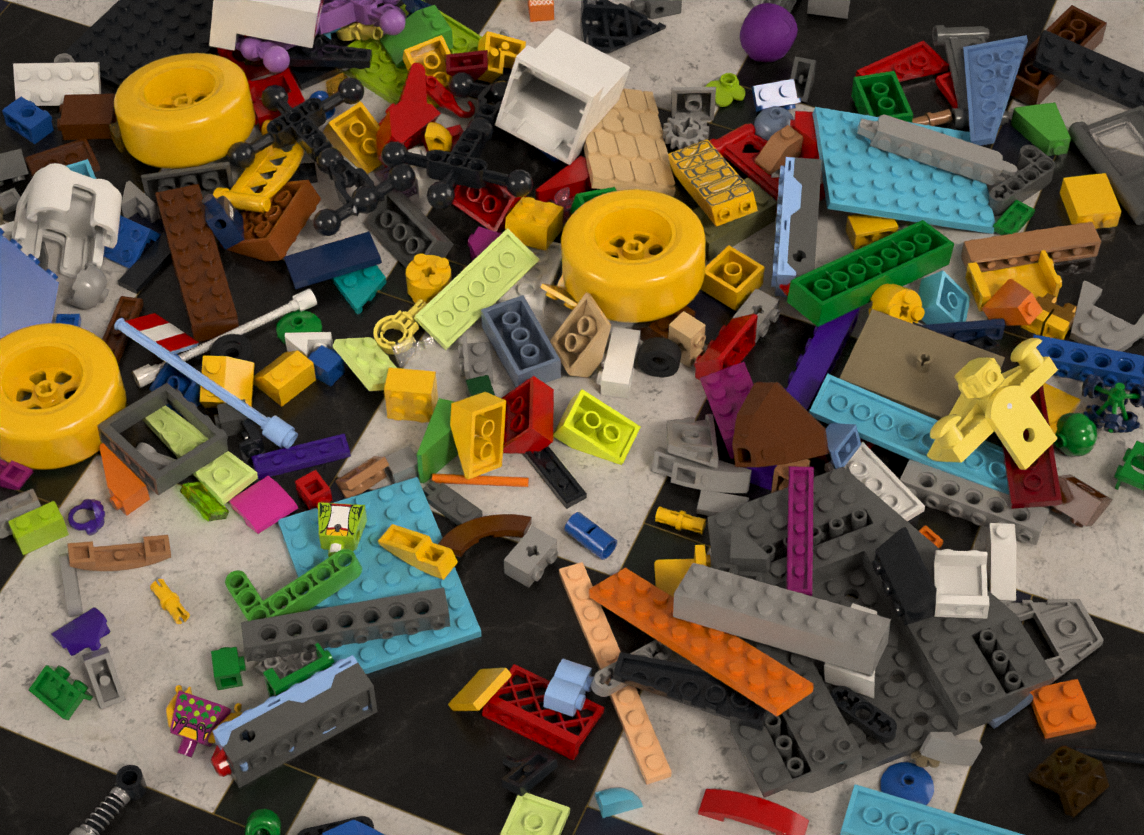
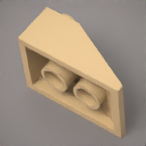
M587 292L550 340L567 373L571 376L589 378L602 362L611 328L610 322L591 294Z

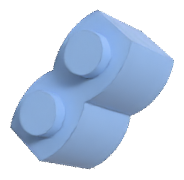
M562 659L546 689L543 707L572 717L577 710L581 711L586 698L585 693L586 691H591V682L594 678L591 676L592 668Z

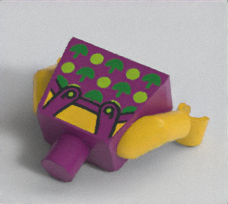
M181 685L175 687L176 694L166 707L170 733L182 737L177 753L191 758L197 743L211 747L213 743H216L213 730L223 722L231 721L243 713L240 712L242 709V704L240 703L235 704L234 713H231V709L224 705L194 696L190 686L183 692Z

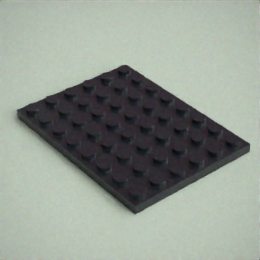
M119 0L64 53L71 55L75 62H99L100 82L118 89L130 74L153 61L187 53L213 54L217 50V47L209 46L213 0Z

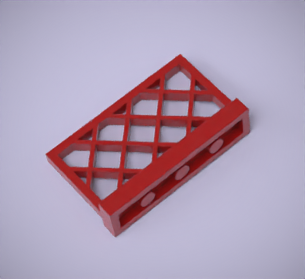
M514 664L509 670L511 677L483 706L482 716L574 760L578 755L579 747L604 713V707L585 698L582 710L588 709L595 712L593 716L581 718L580 712L577 710L575 713L577 719L564 721L560 712L551 709L541 710L539 702H544V695L536 696L534 688L543 687L547 689L550 681ZM515 675L524 678L526 683L513 685L512 679ZM529 690L531 697L518 699L516 692ZM511 693L513 700L505 701L499 698V696ZM534 704L536 711L528 712L523 710L521 706ZM557 715L559 722L552 724L544 720V717ZM579 726L581 733L577 736L567 731L566 728Z

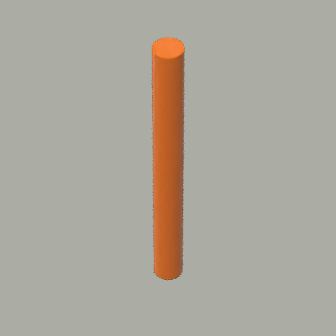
M432 474V481L435 483L529 487L528 477L479 475L467 479L464 475Z

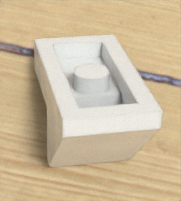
M331 332L285 333L288 352L298 350L308 358L321 345L328 349H333Z

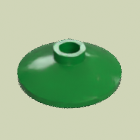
M299 310L284 315L277 324L276 332L279 340L286 345L285 333L322 332V324L315 314L308 311L300 312Z

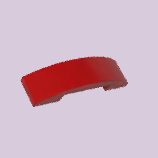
M706 789L698 811L699 815L721 822L728 818L774 832L776 835H805L809 824L808 819L782 805L753 795L722 789Z

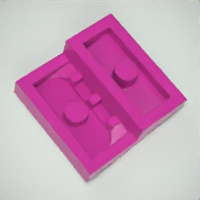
M270 476L265 477L229 500L231 508L241 515L246 525L257 534L298 509L294 500Z

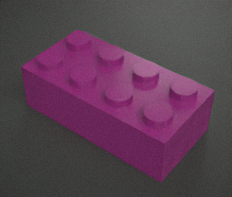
M744 362L700 378L730 459L734 458L732 442L736 416L754 385Z

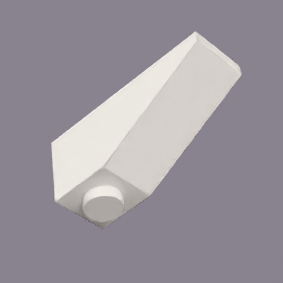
M990 523L985 539L989 592L1000 601L1010 600V603H1015V524Z

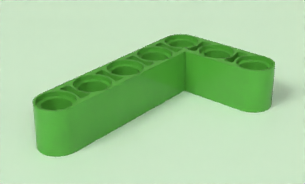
M342 549L264 601L243 571L235 570L229 573L225 579V585L246 619L251 621L308 611L357 579L362 573V566L352 550Z

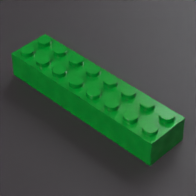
M921 220L792 279L787 302L819 327L871 302L873 293L883 284H897L903 287L949 265L954 243L927 222Z

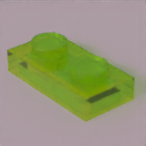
M201 482L182 485L180 493L197 509L204 519L215 521L227 518L229 510L220 504Z

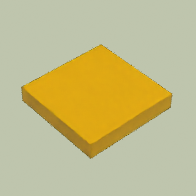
M507 668L480 669L448 703L449 707L453 711H479L511 677V673Z

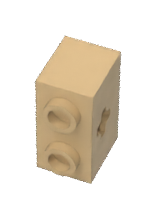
M683 311L669 324L668 339L680 347V362L690 368L695 363L697 357L705 353L706 325Z

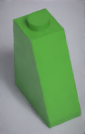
M1055 102L1014 108L1011 120L1012 126L1047 156L1067 154L1071 137Z

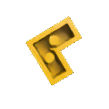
M487 31L479 40L478 51L488 50V70L478 80L493 83L496 78L503 74V67L512 69L515 58L525 48L526 41Z

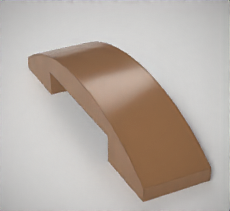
M168 535L143 537V543L98 547L93 546V541L67 543L70 567L83 570H129L149 566L171 558Z

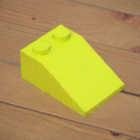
M581 389L570 400L553 433V437L572 449L622 465L641 426Z

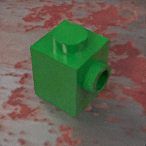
M223 647L219 650L211 651L217 690L243 686L242 672L246 671L244 656H239L237 647Z

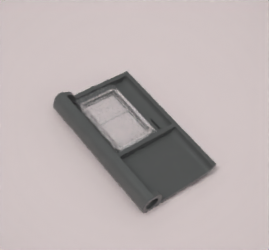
M1143 105L1090 125L1083 121L1073 123L1068 130L1072 142L1097 174L1106 173L1116 199L1137 225L1144 224Z

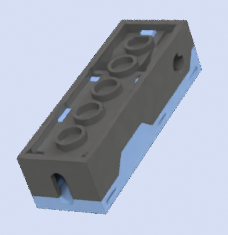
M786 157L785 166L780 165L771 287L775 288V296L788 297L791 280L815 269L822 159Z
M352 655L346 659L338 660L333 666L324 671L316 672L304 682L292 685L287 691L278 696L268 698L263 704L244 711L239 717L223 722L213 730L217 746L211 758V763L216 773L221 777L231 775L240 788L375 714L378 710L374 685Z

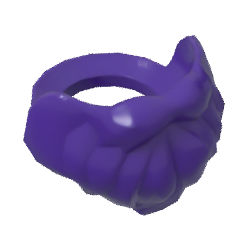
M85 499L80 505L70 510L68 514L70 526L79 531L85 530L89 536L96 534L105 523L104 506L98 500ZM86 509L94 511L95 519L80 524L73 520V516L78 510Z

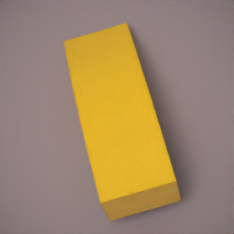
M394 524L378 540L380 546L396 557L442 580L446 578L458 563L452 549L433 543L428 535Z

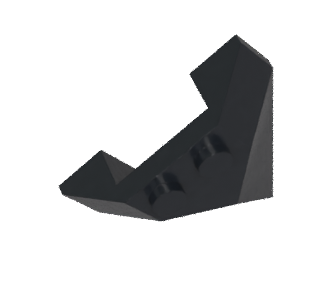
M581 0L580 30L582 42L605 54L614 52L664 30L666 25L660 22L655 24L648 20V16L621 3L617 5L608 0Z

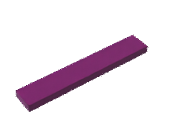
M789 466L787 590L812 596L814 467Z

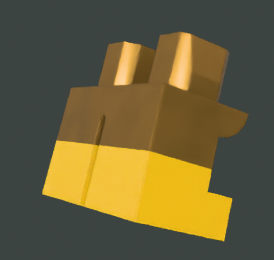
M1049 293L1043 298L1038 296L1036 300L1043 311L1030 325H1021V327L1036 335H1041L1043 332L1042 336L1064 340L1065 335L1072 328L1076 306L1066 303L1061 307L1056 304V297Z

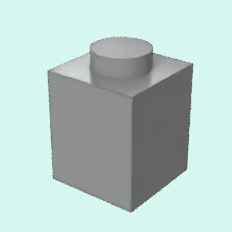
M410 446L385 456L389 463V466L385 468V472L393 484L415 477L419 478L417 453L414 454Z

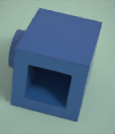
M321 345L308 357L314 363L316 378L330 387L345 373L344 360L333 349H328Z

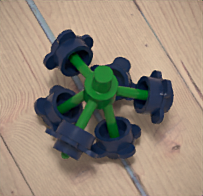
M1090 374L1083 382L1082 396L1086 397L1088 395L1091 399L1099 397L1105 403L1101 407L1095 404L1092 406L1088 405L1083 414L1094 422L1096 428L1101 429L1104 427L1106 432H1132L1140 427V423L1137 422V415L1131 411H1126L1125 405L1129 399L1135 407L1142 406L1144 408V387L1136 384L1130 390V393L1126 394L1124 391L1125 385L1123 383H1116V385L1111 386V389L1107 390L1104 389V382L1099 376L1094 377L1093 374ZM1120 407L1121 413L1116 415L1117 409ZM1107 408L1111 414H1106L1104 410Z

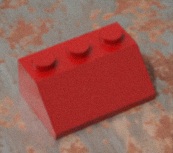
M487 183L485 187L480 189L457 185L454 190L455 198L453 205L489 230L500 233L505 229L506 216L522 197H515L507 191L505 186Z
M749 314L733 318L727 326L724 325L721 328L715 341H710L706 352L703 355H699L694 363L696 379L700 380L701 377L742 362L755 345L758 315Z
M532 376L502 397V399L506 400L503 453H525L526 451L533 453V451H541L553 443L554 389L535 376Z

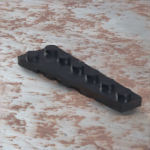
M314 43L313 48L297 45L286 50L290 56L289 66L296 68L335 67L338 69L370 68L372 61L371 49L341 47L329 44L317 47ZM244 58L245 65H252L254 67L265 66L263 59L249 61Z
M619 653L613 673L614 680L762 731L767 710L700 667L628 653Z

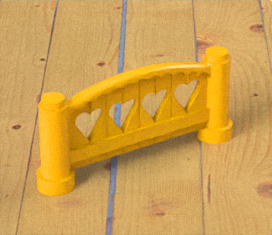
M266 120L263 123L262 136L268 133L267 125L272 120ZM297 141L291 143L295 145L292 146V150L289 152H284L281 148H276L273 145L268 146L255 155L254 163L244 170L231 190L218 187L213 192L214 197L217 199L225 196L239 210L268 212L271 207L270 198L293 176L303 159L305 150ZM286 157L282 160L283 163L276 166L270 162V160ZM276 171L275 173H273V177L270 179H264L260 175L263 173ZM266 184L260 193H255L250 189Z

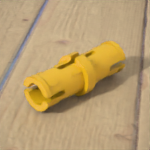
M659 506L655 516V522L674 526L677 530L685 529L703 534L706 526V519L688 515L686 511L682 510L677 512Z
M158 579L160 586L154 581L150 589L160 600V606L163 610L169 612L176 624H182L180 617L186 622L190 614L180 603V597L177 593L170 590L164 579Z

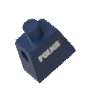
M213 194L206 195L202 199V203L205 206V220L224 249L226 250L243 241V216L225 196L216 199Z

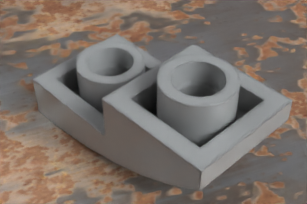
M929 732L919 751L923 756L944 763L972 766L983 747L979 740H956L952 732Z

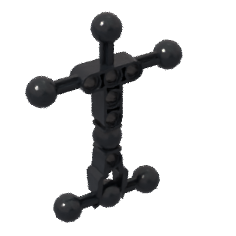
M458 72L450 78L448 86L453 96L459 99H466L472 94L479 95L477 113H475L474 119L467 124L466 130L462 133L451 152L435 149L428 151L426 156L408 152L406 146L399 141L389 142L382 148L381 152L382 161L389 168L398 164L426 168V174L429 178L441 181L432 184L427 191V200L436 209H446L453 204L455 198L453 187L455 184L480 189L485 187L487 183L505 186L507 191L515 197L528 195L533 187V179L528 172L514 170L508 175L487 170V163L479 159L482 149L485 148V143L492 138L493 132L498 127L495 123L508 84L506 81H497L494 84L490 83L488 85L475 82L472 76L466 72Z
M356 78L344 79L338 86V92L323 101L318 98H310L294 108L288 104V93L285 88L280 85L268 86L262 93V103L269 111H278L281 115L268 123L267 134L251 143L236 142L228 151L230 163L236 168L243 169L250 167L254 163L255 154L268 146L273 145L276 148H283L297 141L312 160L317 163L319 170L328 174L329 178L334 181L338 198L344 204L335 211L333 209H322L315 214L313 226L316 232L322 236L335 235L340 230L341 221L351 215L358 216L359 213H372L377 208L378 202L384 201V195L393 190L403 192L411 189L416 178V174L410 166L398 164L390 169L387 180L375 186L368 174L362 168L355 169L348 161L344 160L342 153L338 149L333 148L331 143L327 142L325 135L318 129V127L326 122V112L342 103L352 105L359 103L363 99L364 86ZM357 187L350 197L346 188Z

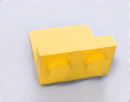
M695 545L694 559L656 560L654 563L655 586L674 597L676 589L692 563L711 567L710 554L706 555L705 545Z

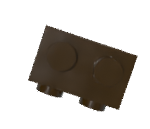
M1067 746L1059 747L1029 773L1031 781L1059 793L1065 814L1073 818L1109 787L1101 761Z

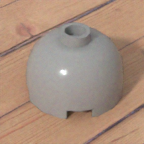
M85 263V270H80L72 286L75 292L73 298L69 296L67 303L78 308L91 309L96 307L100 301L105 302L109 290L106 289L107 279L104 273L95 266Z

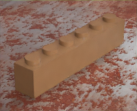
M1093 222L1078 223L964 241L961 258L966 271L968 263L977 262L982 273L1038 263L1042 250H1046L1048 257L1053 260V263L1095 257L1098 255L1101 240Z

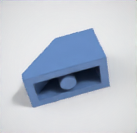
M830 423L826 428L829 453L825 456L834 469L845 467L862 445L856 424Z

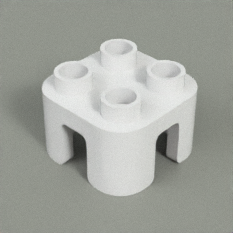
M49 164L34 174L20 197L16 207L12 238L22 246L21 251L27 256L32 254L37 259L40 256L42 237L61 243L60 272L65 276L77 278L80 270H85V263L100 269L103 263L104 246L113 249L117 244L122 204L121 193L107 180L93 179L71 171L62 164Z

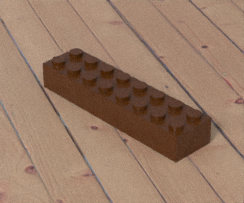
M199 184L156 192L158 212L193 339L197 342L210 340L215 337L218 338V336L234 328L236 329V327L239 328L237 313L212 230L205 220V206L202 203L203 197Z

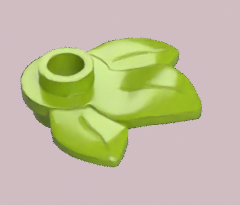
M725 73L719 80L710 81L705 86L716 87L715 103L719 107L729 106L733 99L742 101L746 94L745 89L739 85L737 76L733 73Z

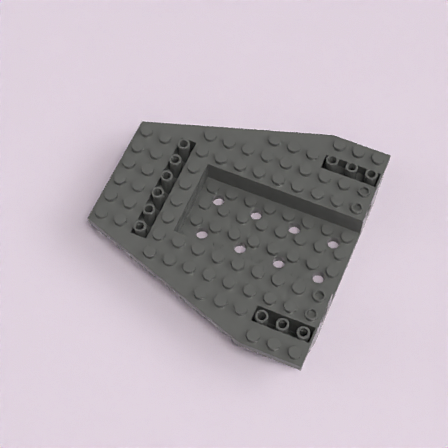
M844 467L814 477L812 597L851 607L852 603L877 611L879 616L891 619L888 643L875 668L874 698L860 693L857 694L896 721V737L889 743L879 742L878 744H870L866 740L870 735L841 715L830 695L832 690L838 686L825 682L824 665L826 662L739 637L813 683V692L779 716H775L767 711L762 731L730 720L731 733L764 798L788 789V791L814 793L919 751L929 732H952L956 736L989 723L993 719L1010 712L1031 691L1051 684L1055 679V676L1018 616L988 590L989 610L987 619L934 617L933 615V617L904 626L901 618L896 617L894 614L891 597L886 596L884 593L881 576H877L874 572L872 561L875 560V551L899 529L906 527L934 583L935 551L940 549ZM788 487L708 517L712 566L714 569H716V562L730 564L731 528L736 525L770 556V571L763 573L764 583L787 589ZM854 594L858 597V600L851 602L846 600L845 596ZM893 675H901L904 678V681H902L901 683H895L890 679V677ZM838 697L837 702L840 703L841 701L847 700ZM860 709L856 712V716L860 719H868L871 716L870 712L865 709ZM921 716L926 718L928 723L918 725L914 722V719ZM886 726L885 728L880 727V732L882 733L885 730L889 731L888 726Z

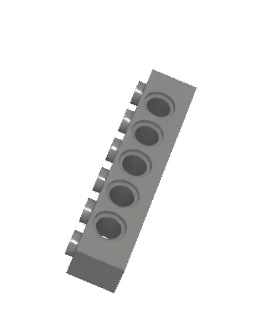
M909 459L900 478V481L927 507L949 513L951 516L960 517L989 528L990 523L1015 524L1016 538L1033 545H1037L1049 513V509L1044 507L1011 509L1008 494Z

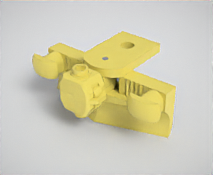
M1030 338L1017 345L1010 358L1012 362H1018L1020 366L1002 374L996 360L988 357L969 361L955 374L954 378L958 382L961 394L950 414L938 420L930 430V438L935 439L927 453L929 459L938 462L962 463L982 442L995 432L1019 469L1026 470L1058 439L1030 398L1058 370L1051 358L1042 357L1036 348L1042 342L1041 339ZM1025 429L1029 431V438L1027 441H1025L1023 438V432Z

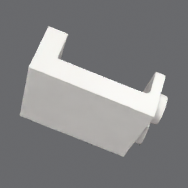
M951 549L935 551L934 585L937 591L934 617L987 619L989 610V596H987V552H980L978 550L953 551Z

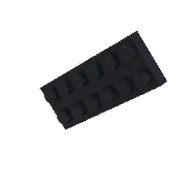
M1043 30L1032 66L1131 109L1141 105L1144 107V72L1047 30Z

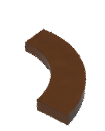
M497 514L475 518L452 529L441 539L438 545L452 549L455 556L461 557L467 549L486 536L491 535L493 538H523L532 524V517L516 514Z

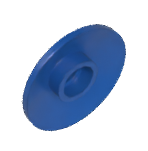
M896 763L887 768L881 778L880 788L883 793L927 805L933 797L934 783L930 774L924 768L914 763ZM904 780H909L913 784L908 785L904 782Z

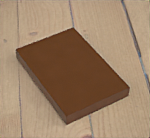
M86 137L25 157V162L32 177L38 170L49 164L57 163L67 166L86 159L89 160L93 172L100 171L99 163Z

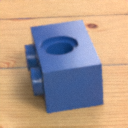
M22 96L2 110L6 125L34 144L54 130L51 115L46 110L43 111L38 108L34 102L28 101Z

